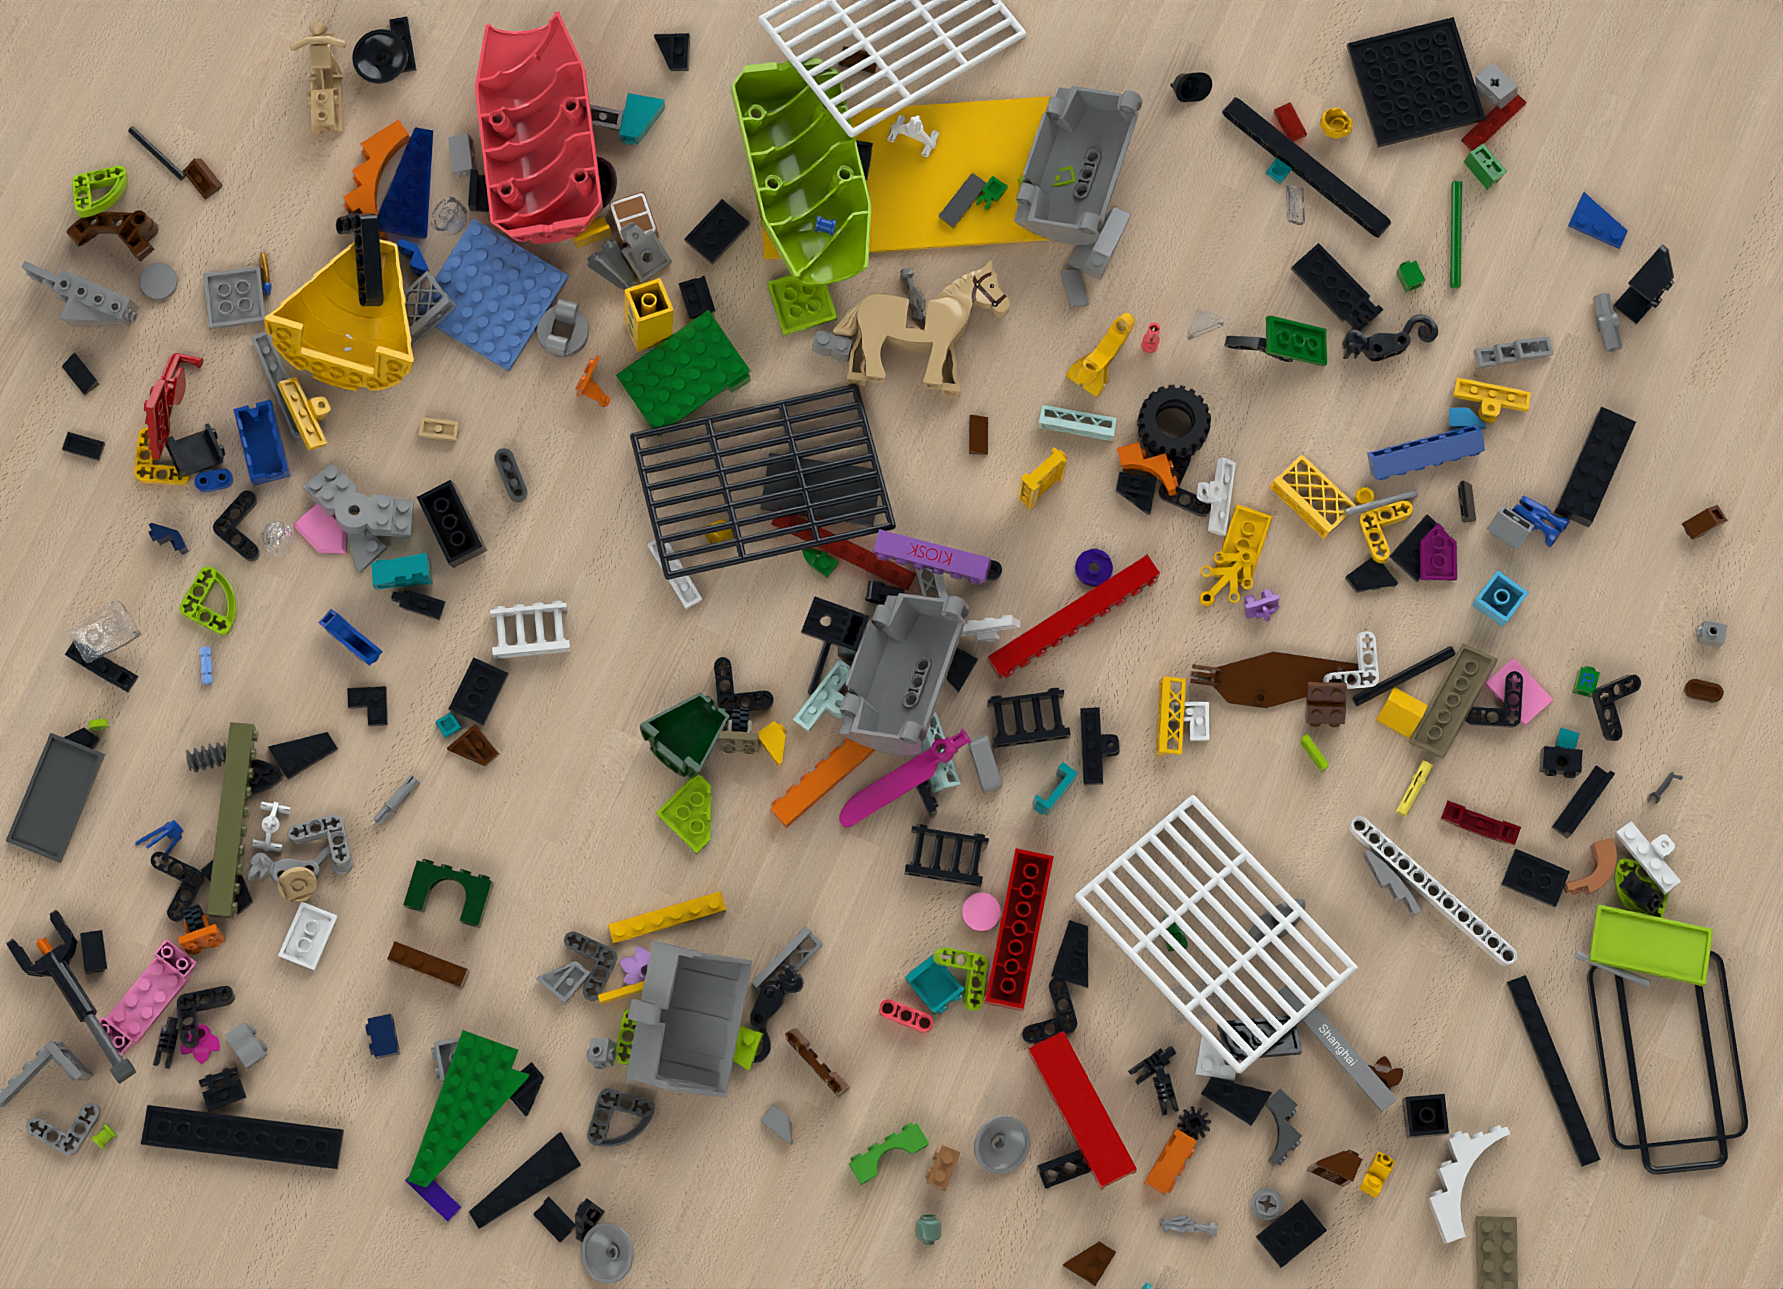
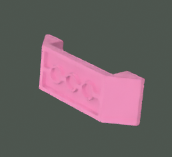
M168 939L154 953L156 955L155 959L107 1018L102 1017L99 1021L121 1057L142 1039L188 982L197 965L196 961Z

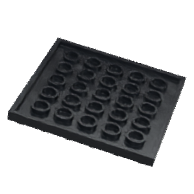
M1454 17L1347 43V50L1378 148L1485 121L1486 118Z

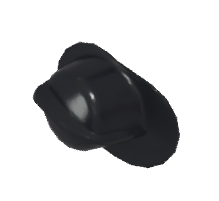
M1203 72L1182 73L1175 78L1173 83H1170V86L1180 102H1196L1205 99L1210 94L1212 80L1208 74Z

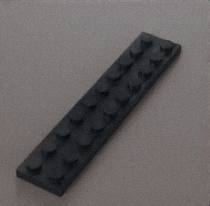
M147 1105L141 1145L338 1170L344 1130Z

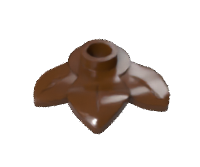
M1386 1056L1381 1057L1375 1066L1368 1065L1389 1090L1401 1082L1403 1069H1392Z

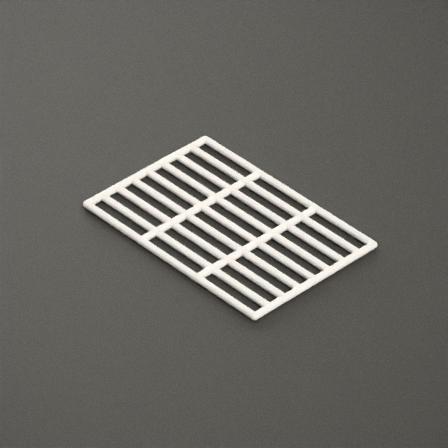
M787 0L758 17L762 27L849 137H854L1014 44L1027 34L1001 0H991L995 4L994 6L947 33H944L940 28V24L982 0H967L936 19H933L928 11L947 0H931L924 5L919 0H896L855 24L848 16L875 0H860L844 10L837 3L839 0H824L776 28H773L767 20L803 0ZM909 1L916 8V10L867 38L859 31ZM828 6H831L836 12L832 17L786 43L779 36L782 32ZM998 11L1006 18L957 48L950 40ZM920 15L927 22V24L878 52L871 46V43ZM840 20L848 27L797 57L790 50V48ZM1009 25L1017 32L968 62L961 54ZM930 30H933L938 36L937 39L890 66H887L882 60L886 55ZM851 34L859 41L809 71L801 64ZM943 43L950 51L900 81L893 73ZM863 48L870 55L868 58L821 85H818L812 78ZM954 57L961 65L911 95L904 87ZM874 62L881 69L878 73L831 100L824 93L827 89ZM884 77H887L893 84L843 114L835 107L837 104ZM896 91L904 98L853 129L846 121Z
M1194 795L1188 797L1075 895V900L1237 1073H1242L1358 969L1357 965ZM1193 804L1240 855L1231 861L1184 811ZM1179 817L1226 867L1217 874L1170 823ZM1165 829L1208 874L1211 880L1203 886L1156 835ZM1150 841L1197 892L1191 898H1188L1142 849L1144 845ZM1135 853L1183 903L1176 911L1127 861ZM1246 860L1294 911L1285 918L1238 869V866ZM1122 866L1169 917L1160 923L1113 873L1115 870ZM1232 872L1279 924L1270 930L1223 879ZM1106 878L1155 928L1147 936L1099 886ZM1216 885L1263 932L1265 936L1258 943L1209 893ZM1092 890L1140 940L1133 948L1124 941L1084 898ZM1202 897L1251 947L1244 955L1234 947L1195 905ZM1190 910L1237 960L1233 965L1228 968L1181 918L1186 911ZM1300 917L1348 968L1339 975L1291 924ZM1175 922L1222 972L1217 979L1213 980L1166 930L1171 924ZM1284 929L1334 980L1327 987L1277 937ZM1161 935L1208 985L1201 993L1152 943L1156 937ZM1272 942L1317 989L1319 994L1311 1000L1263 950L1268 943ZM1145 947L1194 998L1186 1006L1138 956V953ZM1256 954L1305 1004L1298 1013L1250 964L1249 960ZM1242 966L1291 1017L1284 1025L1271 1014L1234 974ZM1227 979L1277 1030L1272 1036L1268 1038L1220 987ZM1215 992L1262 1042L1255 1051L1206 1000L1210 994ZM1199 1004L1246 1053L1248 1057L1240 1064L1191 1012Z

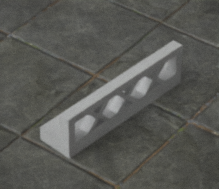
M805 926L751 982L752 986L760 992L761 986L766 981H774V984H776V981H780L779 978H776V970L779 967H785L787 964L783 963L786 960L790 964V956L793 953H801L800 963L790 964L791 967H795L794 970L798 971L823 944ZM808 937L817 944L812 950H803V942ZM772 990L769 995L767 994V996L770 998L773 997L774 991Z

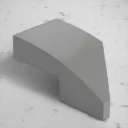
M772 1105L761 1121L783 1140L792 1145V1123L788 1116Z

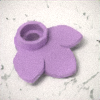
M637 947L635 957H627L620 960L622 969L628 973L623 982L632 985L645 981L646 975L643 972L648 967L650 953L647 950Z

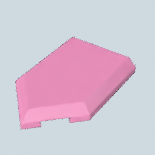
M315 504L295 522L293 527L319 554H346L347 532L337 525L335 514L327 515L318 504Z

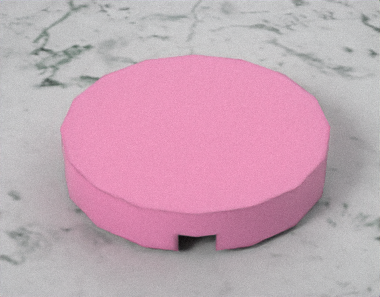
M983 892L975 893L968 897L962 909L964 922L975 931H988L994 928L999 922L1001 915L1000 905L996 898Z

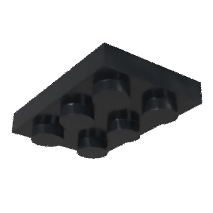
M721 199L684 238V241L713 265L750 226V222Z
M473 657L448 709L484 726L509 673Z
M1514 849L1501 885L1555 908L1570 871L1521 850Z
M1301 1199L1259 1233L1256 1239L1277 1265L1282 1268L1327 1230Z

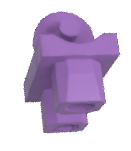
M1271 589L1264 590L1261 593L1262 599L1257 601L1254 595L1246 596L1244 601L1247 619L1256 616L1257 619L1263 617L1266 622L1270 621L1269 615L1274 614L1275 610L1280 608L1278 594L1274 595Z

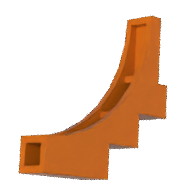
M399 120L361 143L363 149L361 153L366 161L352 170L354 175L352 179L358 188L343 196L345 201L343 206L348 214L374 213L377 215L379 239L385 241L388 240V237L380 223L377 211L378 185L390 159L400 148L411 141L408 132Z

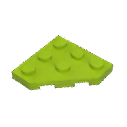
M700 774L695 778L689 779L656 812L696 854L711 841V785Z

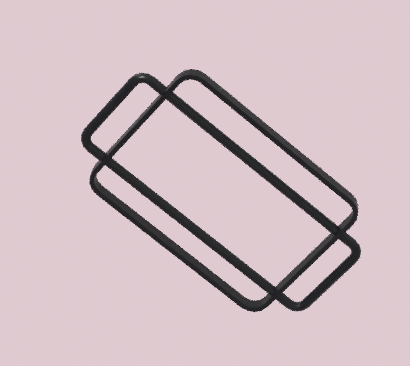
M1710 951V957L1716 961L1718 966L1742 1121L1740 1131L1731 1135H1725L1703 986L1695 985L1717 1136L1647 1143L1623 977L1615 975L1639 1144L1624 1145L1618 1141L1615 1133L1593 983V972L1598 967L1592 966L1587 973V986L1609 1136L1615 1147L1621 1150L1640 1149L1643 1166L1651 1174L1660 1175L1720 1168L1728 1159L1726 1140L1742 1136L1748 1128V1115L1725 967L1722 958L1713 951ZM1718 1141L1720 1158L1716 1161L1654 1167L1650 1163L1648 1148Z

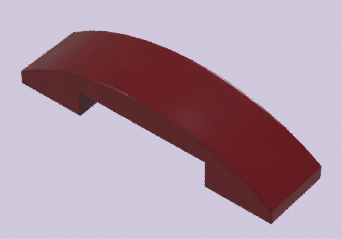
M1447 800L1441 816L1442 820L1485 838L1515 846L1521 830L1520 826L1504 820L1501 822L1465 809V806Z

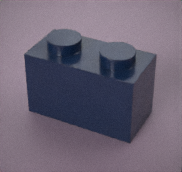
M386 1014L368 1018V1024H365L367 1036L371 1035L372 1043L369 1044L371 1055H374L376 1059L399 1055L400 1049L393 1015Z

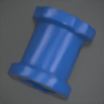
M818 215L814 232L821 231L830 233V236H833L837 220L823 219Z

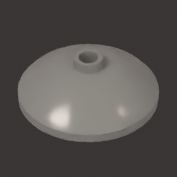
M1008 1115L996 1116L984 1123L974 1141V1154L978 1163L987 1171L995 1174L1008 1173L1019 1167L1027 1157L1030 1148V1135L1026 1126L1017 1118Z
M614 1223L595 1225L588 1231L582 1243L581 1256L583 1265L588 1274L599 1282L614 1283L620 1281L628 1274L634 1260V1248L630 1236L621 1226Z

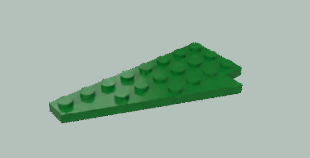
M462 1030L409 1175V1182L427 1187L528 1079L529 1074L512 1069L519 1051L518 1049Z

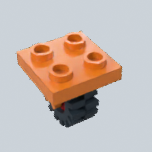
M199 904L183 909L186 920L184 922L186 934L178 937V940L187 954H199L202 952V949L208 947L215 948L220 946L222 942H225L221 930L216 924L210 925L208 917L204 915Z

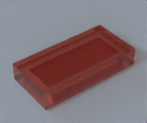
M1291 102L1274 109L1273 112L1279 124L1290 140L1295 142L1307 136V132Z

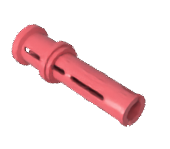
M1155 322L1149 324L1148 331L1143 336L1141 343L1142 349L1147 353L1155 352L1160 341L1158 336L1160 325Z

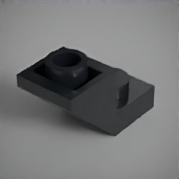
M1630 871L1619 885L1629 899L1650 915H1653L1664 901L1655 889L1644 885L1634 872Z

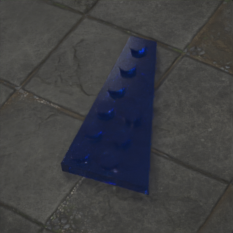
M418 127L413 129L377 214L380 232L421 239L427 238L433 130Z

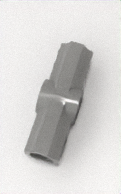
M1603 293L1594 296L1593 302L1597 314L1596 325L1599 333L1601 332L1605 351L1613 352L1622 348L1618 331L1619 319L1617 313H1614L1610 294Z

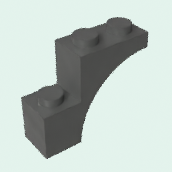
M1279 1089L1265 1104L1275 1119L1278 1131L1275 1150L1268 1160L1272 1166H1275L1277 1163L1281 1165L1288 1157L1286 1153L1290 1149L1294 1151L1300 1145L1299 1139L1302 1137L1285 1120V1118L1290 1120L1297 1112L1295 1110L1297 1104Z

